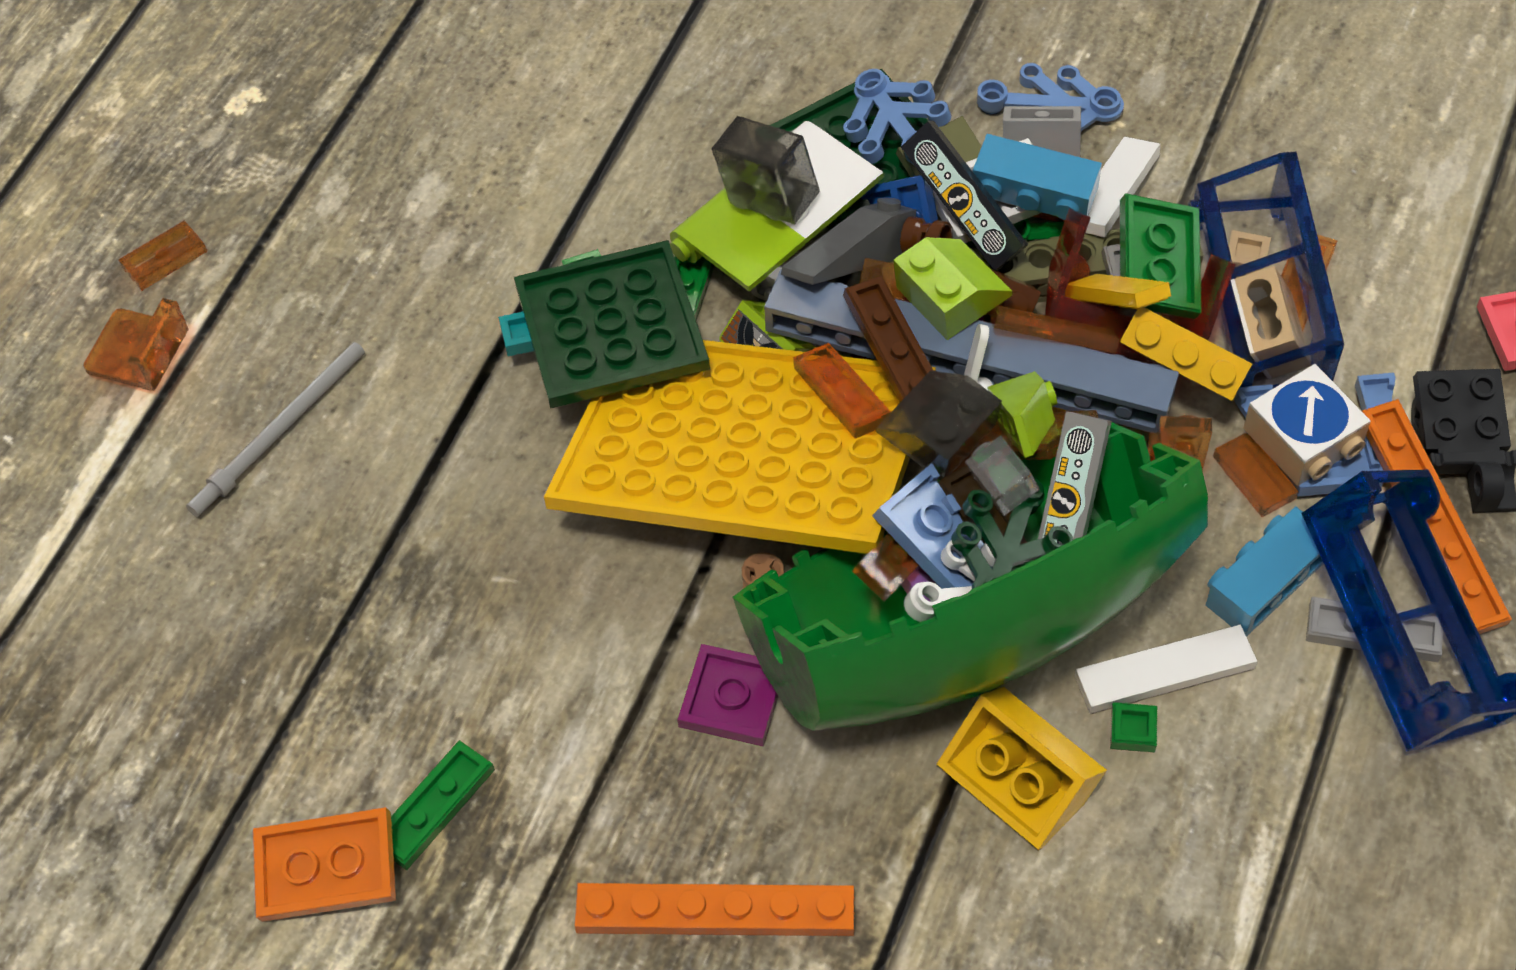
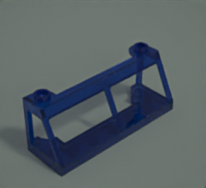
M1297 151L1278 153L1198 183L1194 200H1189L1188 206L1199 208L1200 231H1203L1229 352L1252 363L1240 387L1252 386L1254 376L1258 372L1308 355L1311 356V364H1316L1333 381L1345 344ZM1278 164L1269 198L1218 201L1217 186ZM1270 209L1272 218L1285 221L1291 248L1237 267L1233 266L1221 212ZM1294 257L1313 336L1311 343L1307 346L1255 362L1249 352L1231 280Z
M1429 469L1361 471L1301 514L1406 750H1420L1502 726L1515 720L1516 673L1509 672L1498 675L1428 526L1427 520L1435 515L1440 504L1439 490ZM1380 482H1399L1389 490L1379 493L1382 491ZM1379 503L1386 504L1431 602L1430 605L1397 613L1360 530L1375 521L1373 505ZM1432 614L1437 615L1472 692L1461 693L1451 685L1450 681H1441L1430 686L1402 623ZM1479 716L1484 717L1483 721L1462 726Z

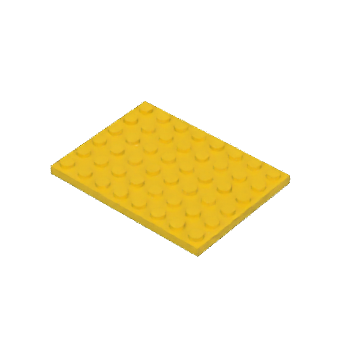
M703 340L709 357L710 370L592 398L544 495L546 509L877 555L885 529L872 515L899 491L917 439V434L877 360ZM932 367L933 371L936 374V367Z

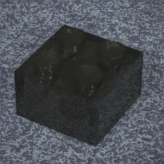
M737 116L711 148L728 199L731 204L739 209H749L764 214L770 219L782 220L795 225L820 192L802 135Z

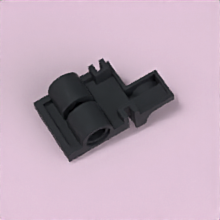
M1500 368L1417 371L1413 376L1415 398L1411 409V423L1418 438H1421V444L1436 473H1467L1473 513L1515 512L1516 491L1514 473L1516 468V450L1507 452L1511 447Z

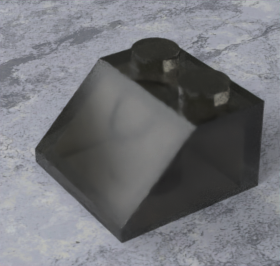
M929 371L876 428V432L924 469L932 463L940 475L937 479L941 480L950 475L996 425L1002 400L968 375Z

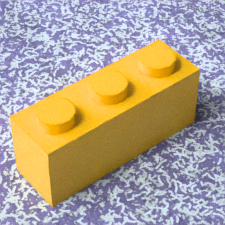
M1145 307L1137 309L1120 340V343L1174 371H1178L1179 374L1231 401L1252 366V363Z

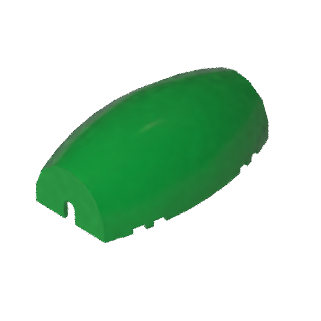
M1112 422L1087 535L1076 538L1034 561L1026 562L1024 566L971 589L962 596L953 597L933 605L935 617L922 622L914 620L906 612L904 600L907 593L884 557L886 546L897 542L886 530L877 555L825 548L810 557L808 550L803 549L792 556L795 567L779 577L777 571L771 569L732 598L744 631L764 674L784 706L802 726L813 731L870 725L926 713L976 697L1030 673L1081 643L1116 618L1156 583L1208 527V493L1200 460L1164 444L1157 443L1152 446L1155 460L1151 461L1145 437ZM1061 434L1054 436L1057 446L1036 452L1034 455L1026 458L1018 449H1015L1018 459L1028 471L1017 460L998 467H994L991 458L983 461L1005 503L1006 493L1016 479L1030 475L1042 483L1045 494L1044 501L1038 510L1029 516L1023 534L1026 542L1038 540Z

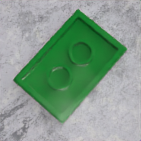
M1125 193L1120 199V276L1169 282L1171 297L1146 306L1145 308L1150 311L1196 319L1201 314L1199 208Z

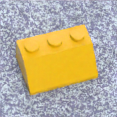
M1005 687L980 695L936 763L943 771L1038 850L1042 849L1079 811L1107 771Z

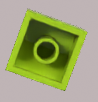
M926 237L893 260L896 288L946 340H949L1012 296V290L961 239Z

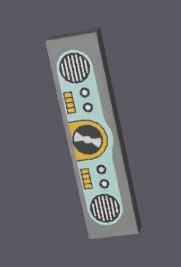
M1066 411L1038 539L1045 538L1049 530L1056 526L1067 529L1072 534L1073 540L1087 535L1112 421ZM1054 539L1056 543L1062 545L1059 540Z

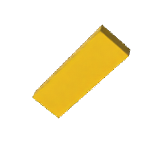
M1094 274L1064 284L1065 295L1069 300L1140 309L1171 297L1169 282Z

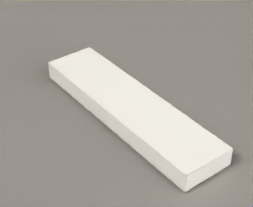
M1123 137L1101 169L1099 187L1086 224L1073 220L1068 221V229L1105 237L1120 215V199L1125 193L1132 195L1135 193L1159 157L1160 144Z
M1240 624L1078 668L1075 671V678L1088 711L1091 714L1112 708L1113 702L1131 703L1252 670L1256 667L1257 659Z

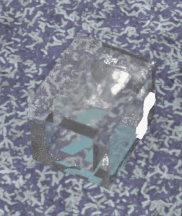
M1001 435L992 442L989 441L981 444L975 449L972 456L965 461L974 479L990 495L993 503L1003 515H1006L1039 490L1032 473Z

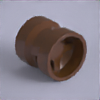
M908 217L901 231L900 248L902 253L926 237L952 239L951 224L940 220L927 223L920 217Z

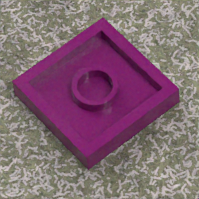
M701 644L677 719L678 727L764 747L778 694L764 674L757 657L751 654Z

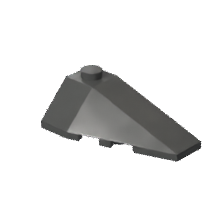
M879 198L877 203L859 208L782 266L781 275L814 285L891 262L902 254L900 248L902 227L908 217H916V209L902 206L899 199Z

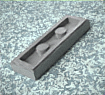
M1311 597L1306 641L1438 663L1442 656L1444 617Z

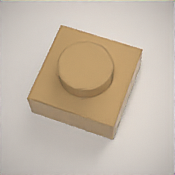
M1232 230L1223 270L1250 274L1265 269L1271 237Z

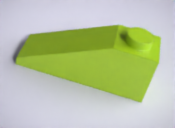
M1035 371L987 387L998 426L1024 458L1034 455L1053 425L1055 417L1052 406L1058 404L1051 382H1044Z

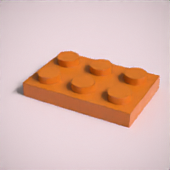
M386 807L253 828L256 918L264 922L396 901L391 812Z

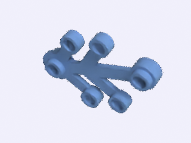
M1027 63L1021 67L1020 84L1025 88H1037L1044 95L1008 93L1004 83L998 80H986L979 85L977 90V104L986 114H997L1004 106H1081V131L1095 121L1110 122L1118 119L1124 108L1123 99L1116 89L1108 86L1095 88L1080 75L1076 67L1071 65L1059 68L1057 84L1042 73V68L1035 63ZM1075 90L1082 97L1070 96L1065 91Z
M869 69L859 74L855 80L854 93L859 101L851 118L844 123L843 129L848 141L853 143L862 141L858 147L860 155L872 164L878 162L884 156L881 142L889 125L900 137L903 145L917 132L905 117L928 118L929 121H934L938 127H941L951 120V113L946 102H933L935 93L929 81L922 80L916 83L890 82L889 77L881 70ZM890 97H912L913 102H895ZM875 104L879 111L870 130H868L865 121ZM905 154L907 161L912 163L908 156Z

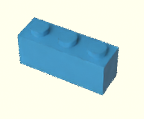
M986 134L974 165L973 173L994 200L1016 205L1025 210H1035L1058 216L1063 220H1073L1086 224L1099 187L1102 163Z
M1296 506L1284 517L1281 515L1274 517L1265 528L1264 536L1256 543L1252 540L1246 543L1237 554L1236 562L1228 569L1224 566L1219 568L1207 584L1210 591L1205 606L1231 627L1241 624L1246 637L1330 557L1336 537Z

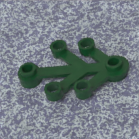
M1030 476L1018 478L1006 493V503L1012 511L1003 535L989 512L993 506V500L987 492L973 490L965 499L963 511L968 517L973 519L975 524L970 522L960 523L953 532L951 540L953 546L964 556L976 578L972 584V589L1011 572L1012 567L1015 565L1036 560L1073 540L1072 534L1067 529L1056 526L1049 530L1045 538L1020 544L1029 516L1033 515L1044 501V488L1038 479ZM973 502L979 503L983 508L977 507ZM961 534L967 535L971 541L963 538ZM982 537L995 558L992 569L977 546ZM1054 539L1059 540L1062 545L1056 543Z

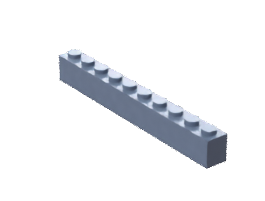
M780 269L764 306L766 331L877 360L843 297L844 289L848 287L847 285L828 281L812 285L781 275L782 270ZM895 299L931 367H936V376L950 380L963 378L975 330L978 324L988 325L989 337L979 377H986L995 385L1035 371L1044 382H1051L1058 402L1053 407L1110 420L1113 423L1159 435L1163 434L1175 394L1179 375L1178 371L1167 369L1158 364H1147L1127 359L1119 354H1108L1088 349L1076 343L1069 344L1049 339L1038 333L1014 330L999 323H987L976 320L955 336L946 340L912 303Z

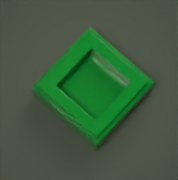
M1113 702L1111 708L1110 749L1155 753L1157 747V706Z

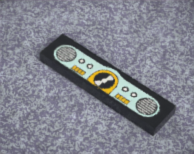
M934 121L925 123L901 146L902 150L993 270H1001L1028 246L1025 239Z

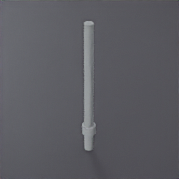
M353 342L224 469L218 468L206 479L207 485L186 505L187 509L194 516L198 517L219 496L225 497L236 486L235 480L365 354L364 349L358 343Z

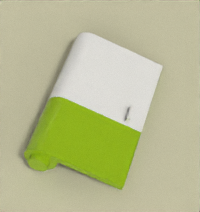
M804 121L670 233L672 252L683 262L687 260L695 263L703 256L750 292L882 180L884 173L815 124Z

